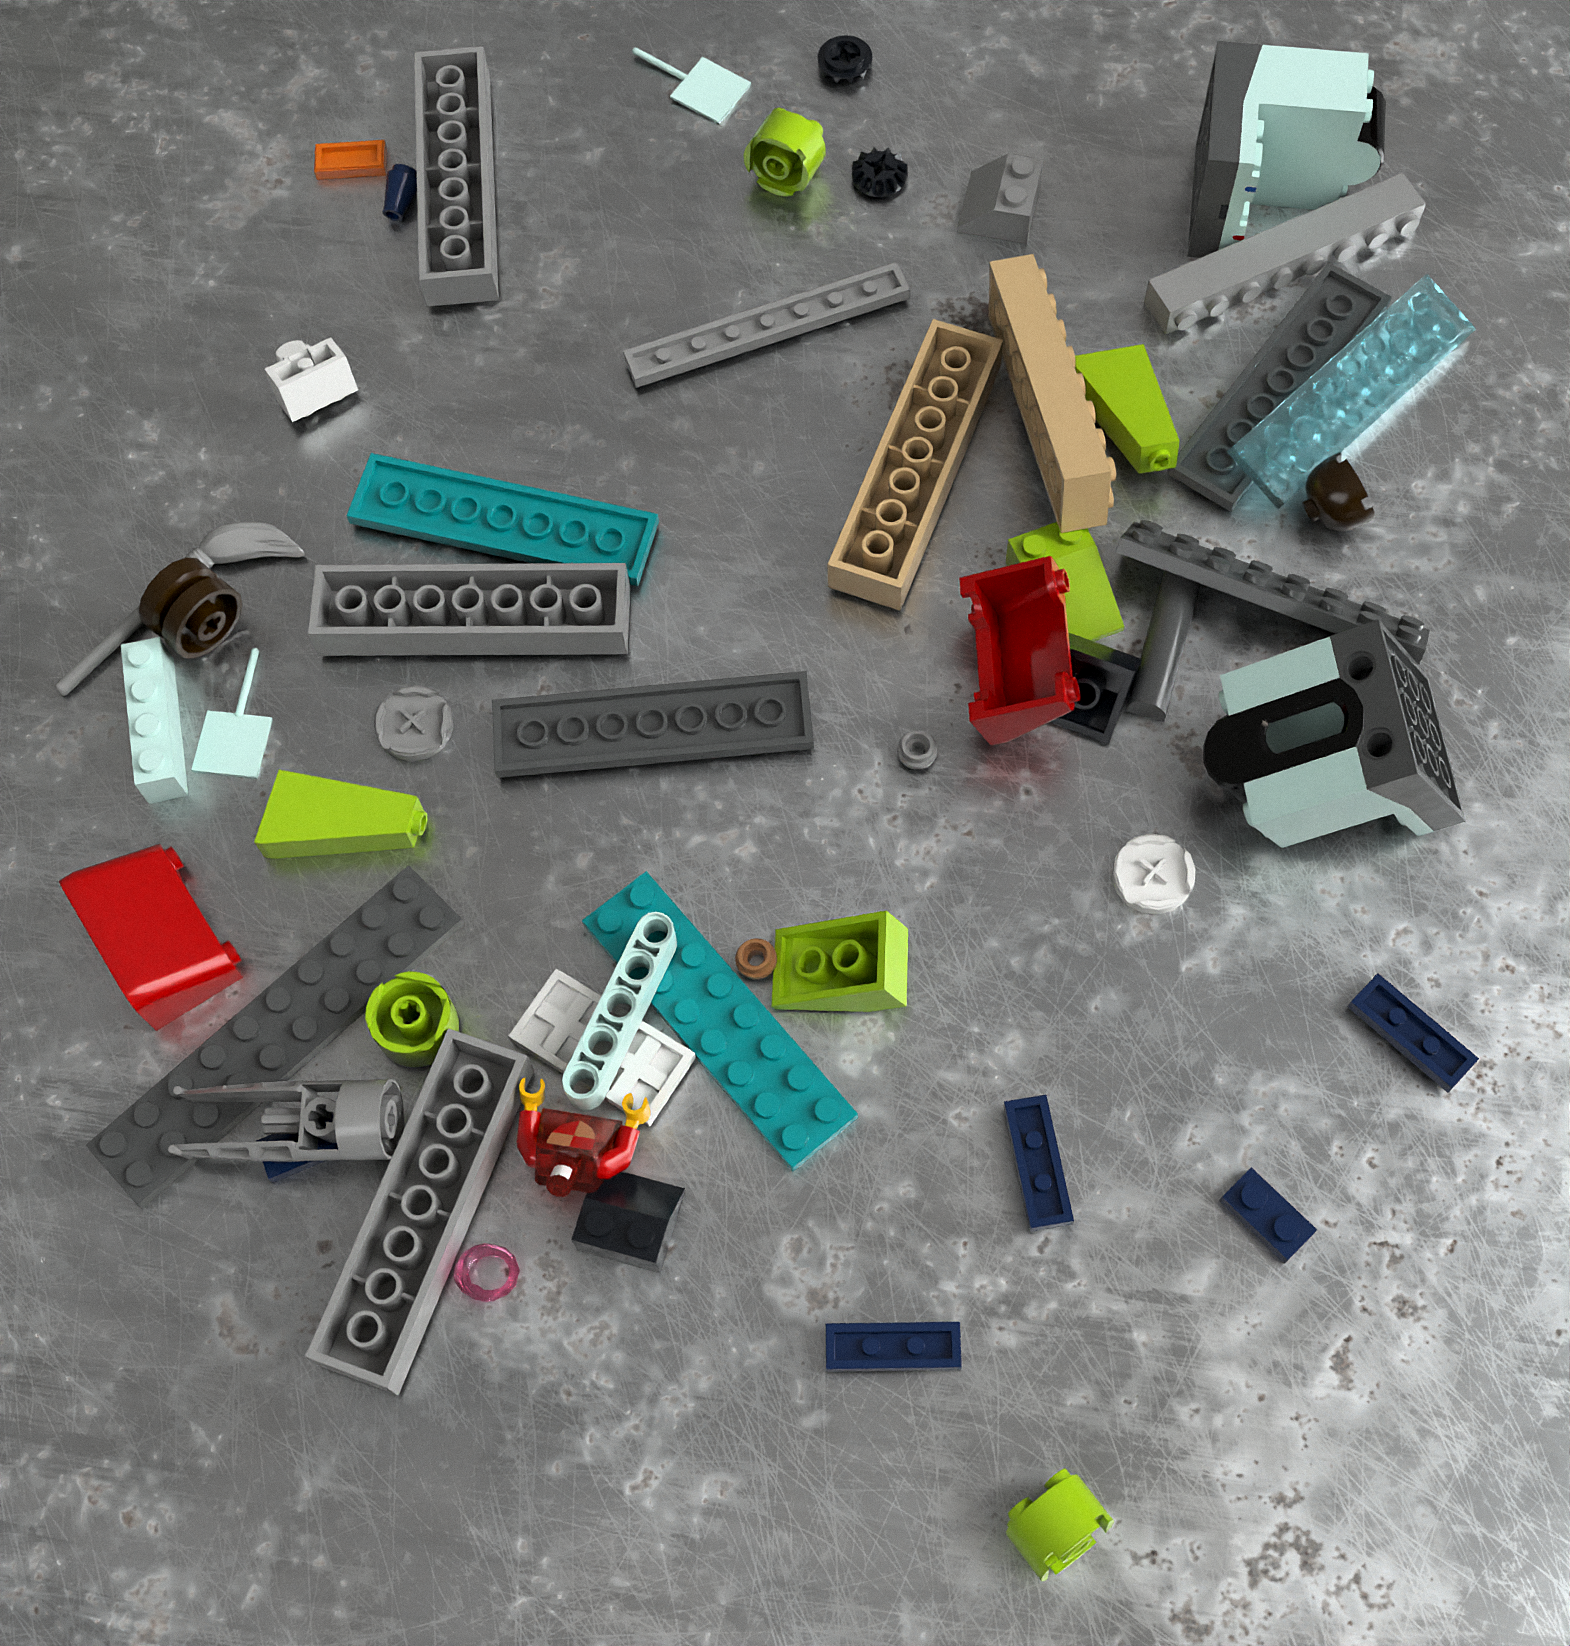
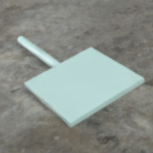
M638 48L632 49L634 55L683 80L670 95L671 99L717 124L722 122L751 86V82L704 57L699 60L687 75Z
M257 648L251 650L236 712L228 713L207 710L192 772L258 779L272 717L243 714L259 654Z

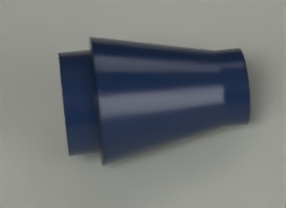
M395 164L392 170L387 172L385 201L382 211L385 217L394 221L403 220L407 208L417 193V171L414 168L404 164Z

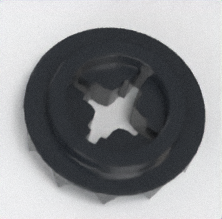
M843 35L831 38L819 49L818 68L822 69L825 78L832 76L836 83L841 79H847L851 84L855 77L864 79L866 71L871 69L873 59L871 48L865 41L854 36ZM844 53V57H847V60L850 61L849 65H844L840 61L841 54Z
M873 147L870 153L861 152L859 159L853 161L852 181L857 189L864 194L874 197L889 196L898 192L905 185L908 177L907 163L903 162L901 153L892 154L889 147L885 151H877ZM884 165L885 170H882L877 178H875L874 170Z

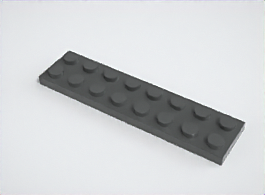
M1328 262L1178 453L1176 467L1168 469L1167 474L1232 512L1388 308L1392 297Z
M1141 520L1138 523L1134 521L1119 540L1115 551L1119 554L1335 634L1379 619L1418 664H1420L1426 651L1430 630L1424 628V623L1416 618L1403 615L1399 619L1386 614V609L1378 604L1363 602V605L1347 600L1348 595L1340 590L1326 588L1323 591L1310 586L1311 582L1308 579L1299 575L1288 574V577L1272 572L1273 567L1266 563L1252 560L1249 564L1235 558L1236 554L1228 549L1214 547L1211 550L1198 545L1199 540L1192 536L1181 533L1173 536L1162 532L1163 527L1154 522Z
M807 671L492 700L494 770L497 778L814 749Z

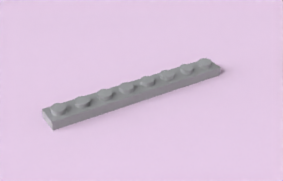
M894 262L624 350V360L636 388L909 299L910 287L898 262Z

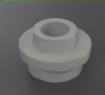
M911 731L900 739L897 748L898 757L908 768L917 770L927 768L936 759V741L924 731ZM913 748H921L924 750V754L916 756L911 754L910 751Z

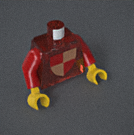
M526 1077L520 1081L519 1096L521 1103L524 1105V1110L519 1113L517 1148L526 1165L535 1168L534 1181L538 1185L546 1186L547 1190L557 1197L567 1196L571 1190L593 1193L597 1191L605 1179L607 1180L628 1168L640 1135L637 1127L644 1124L650 1118L651 1111L647 1097L644 1098L641 1108L631 1110L634 1102L632 1093L625 1095L622 1100V1106L626 1122L625 1125H622L623 1121L553 1109L543 1108L540 1113L537 1111V1107L545 1099V1082L543 1079H540V1090L531 1094L525 1091Z

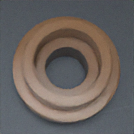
M758 938L750 939L738 948L735 962L743 976L758 980L767 977L773 972L777 964V954L774 947L768 941ZM761 955L764 957L760 965L753 966L750 964L753 956Z

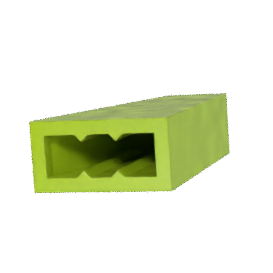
M1144 344L1075 355L1076 374L1082 373L1084 377L1086 401L1091 400L1093 402L1096 421L1135 470L1140 474L1175 468L1177 465L1179 438Z
M279 769L254 843L262 855L270 859L414 848L417 836L423 835L427 825V813L424 811L418 797L414 795Z

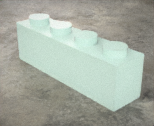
M160 637L121 644L134 785L149 804L189 796L174 658Z

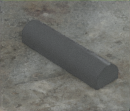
M1164 571L1140 657L1142 662L1132 686L1126 712L1165 721L1197 601L1200 583Z

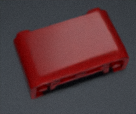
M1047 556L959 577L960 595L962 598L970 597L973 603L971 605L972 613L968 614V621L975 629L980 691L974 692L975 702L968 703L969 721L991 746L1008 743L1073 711L1075 702L1080 701V690L1076 678L1072 676L1065 593L1070 592V583L1066 570L1064 568L1059 569L1052 556Z
M160 843L74 871L59 880L64 893L124 996L134 1010L156 1031L243 978L236 964L242 961L236 949L229 940L223 944L220 942L183 883L182 876L178 870L185 866L172 846L164 849Z

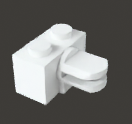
M331 337L311 347L300 340L287 342L276 351L277 363L264 369L278 404L292 422L307 417L313 412L358 391L347 358Z

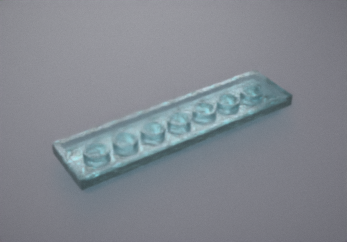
M1426 274L1239 440L1227 453L1276 508L1279 509L1306 485L1307 477L1318 464L1338 452L1341 453L1474 332L1476 328L1429 275Z

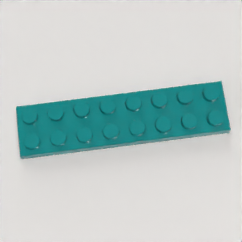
M374 453L370 454L346 515L350 524L533 564L626 563L630 585L634 586L639 585L659 524L658 514Z
M645 871L584 918L582 923L617 965L637 923L644 915L651 912H660L671 919L677 938V948L650 1005L688 1049L695 1052L699 1063L789 1169L794 1172L857 1120L858 1113L649 873ZM654 931L647 937V940L653 943L661 942L666 938L667 933ZM645 967L635 968L631 971L629 977L634 980L643 979L649 973V969Z

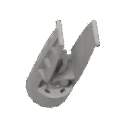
M394 1079L260 1082L192 1090L176 1086L173 1089L174 1094L192 1102H301V1108L265 1109V1115L261 1117V1124L264 1125V1134H299L298 1142L253 1141L172 1144L168 1147V1151L188 1160L193 1157L280 1162L389 1160L393 1156L404 1129L402 1094L399 1085ZM317 1092H339L337 1101L321 1097L317 1094ZM331 1113H332V1114L334 1115L333 1121H332V1122H326V1127H324L323 1124H324L325 1118H330V1119H331ZM318 1138L327 1142L337 1143L338 1149L317 1150Z

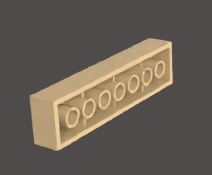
M1034 254L989 262V320L995 337L1004 340L1002 359L1060 532L1064 533L1107 525L1108 508H1112L1114 505L1110 484L1111 481L1116 480L1115 463L1112 457H1106L1104 432L1101 428L1096 429L1093 402L1091 400L1086 401L1084 377L1082 373L1076 374L1074 350L1072 346H1066L1065 325L1062 319L1057 320L1056 301L1053 294L1047 293L1044 268H1038Z
M932 319L827 564L828 588L901 611L1000 370L1003 339Z

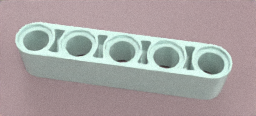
M648 913L637 923L562 1077L563 1089L571 1104L579 1110H592L598 1107L604 1100L676 951L677 938L671 919L664 913ZM654 931L667 933L666 938L661 942L653 943L647 940V937ZM645 967L649 969V973L643 979L634 980L629 977V974L635 968ZM618 1004H628L631 1006L630 1012L624 1017H614L611 1015L612 1009ZM601 1041L613 1043L612 1049L605 1055H595L592 1053L594 1046ZM582 1079H592L595 1082L593 1088L587 1093L578 1094L573 1091L576 1083Z

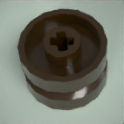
M183 558L165 567L148 584L140 600L139 616L144 625L159 637L164 638L165 643L184 658H198L210 653L229 636L240 618L243 603L241 595L224 580L218 578L217 574L199 559Z

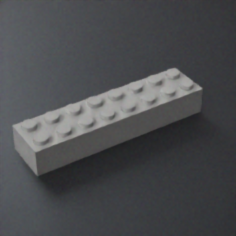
M484 47L414 52L419 282L427 307L499 300L491 87Z
M626 563L315 565L308 635L319 656L627 654L630 581Z
M448 1028L305 1355L307 1359L318 1366L399 1395L521 1103L519 1096L520 1081L526 1077V1091L534 1072V1068L527 1055Z

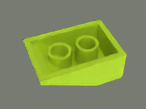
M1054 522L1008 539L1005 561L1007 566L1052 556L1058 568L1066 570L1070 583V592L1065 593L1069 633L1095 642L1124 631L1125 626L1097 546L1088 528L1061 533L1058 523Z
M887 910L775 929L774 949L777 954V964L773 970L772 1007L774 1009L873 1012L907 1007L908 928Z

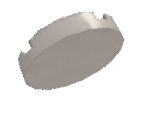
M418 685L403 687L393 692V696L388 698L387 701L384 699L378 706L374 717L375 735L384 751L398 760L408 762L427 760L441 752L450 741L454 729L453 714L446 700L432 688Z

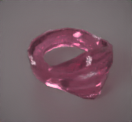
M483 1243L470 1247L462 1253L455 1265L453 1278L464 1294L474 1300L493 1302L507 1296L516 1287L520 1269L515 1256L508 1249L494 1244ZM494 1256L501 1258L509 1268V1278L501 1288L483 1290L479 1285L471 1284L469 1276L471 1265L477 1264L485 1257Z

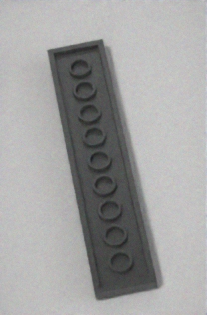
M408 865L87 1143L86 1147L130 1198L143 1209L200 1159L193 1157L188 1160L172 1154L168 1151L170 1145L218 1143L263 1103L192 1102L174 1094L173 1089L176 1086L192 1090L223 1085L288 1081L366 1012L367 1002L376 987L382 982L385 984L396 978L395 975L414 970L464 925L463 920Z

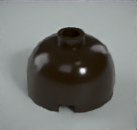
M1340 452L1325 459L1311 471L1305 484L1308 499L1302 502L1304 510L1312 522L1320 520L1327 529L1336 532L1356 529L1376 518L1373 506L1365 510L1361 500L1368 497L1367 492L1348 460L1345 459L1341 462L1342 454Z

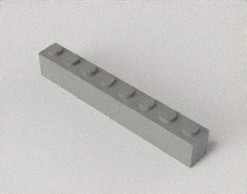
M1402 172L1149 279L1144 303L1165 335L1178 329L1185 330L1201 319L1208 316H1218L1227 308L1241 302L1248 303L1264 292L1274 288L1281 289L1291 281L1304 275H1314L1325 267L1328 262L1331 264L1337 261L1344 262L1360 251L1367 248H1377L1388 239L1400 234L1407 235L1418 227L1426 203Z

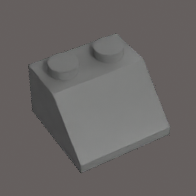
M1008 153L971 171L957 225V232L1027 244L1041 187L1044 159Z

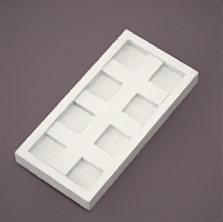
M556 968L508 1037L514 1044L564 1074L601 995ZM615 1006L611 1011V1015L614 1017H624L629 1013L619 1006ZM641 1021L604 1100L624 1111L622 1100L626 1094L632 1093L634 1099L631 1110L641 1108L644 1098L647 1097L651 1113L650 1118L644 1124L650 1127L696 1059L695 1052ZM601 1041L594 1046L592 1053L595 1055H605L610 1052L613 1043ZM582 1079L577 1083L591 1090L595 1082L592 1079Z

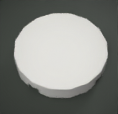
M1149 833L1134 837L1118 852L1113 863L1112 881L1116 893L1126 905L1141 913L1158 915L1173 911L1186 901L1195 883L1196 869L1191 854L1185 848L1182 849L1180 845L1176 844L1174 839L1166 835Z

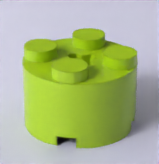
M780 107L775 108L764 119L744 150L743 157L748 172L752 169L759 177L756 182L770 193L784 197L793 196L794 192L797 191L801 193L807 187L825 158L826 147L822 137V126L817 121L807 120L797 113L786 111Z
M402 972L395 975L396 978L383 984L382 982L372 992L365 1012L367 1026L380 1049L393 1062L405 1067L432 1065L448 1028L459 1031L458 1014L447 992L433 977L421 972Z
M1066 1468L1057 1472L1044 1484L1047 1491L1034 1502L1030 1497H1026L1007 1514L1010 1520L1007 1523L1008 1529L1005 1534L1042 1582L1048 1580L1049 1568L1052 1569L1055 1575L1060 1573L1097 1543L1091 1536L1095 1530L1101 1527L1106 1533L1114 1524L1112 1517L1078 1474L1070 1475Z

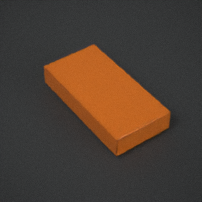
M385 140L315 144L314 173L317 180L386 176L387 146Z

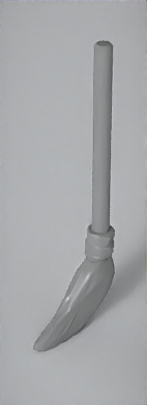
M235 522L223 525L209 532L201 541L199 547L193 548L192 551L186 554L185 558H197L211 569L214 564L234 563L267 556L302 557L305 555V552L291 538L272 524L263 522ZM139 606L55 684V689L61 695L67 696L143 624L139 616Z

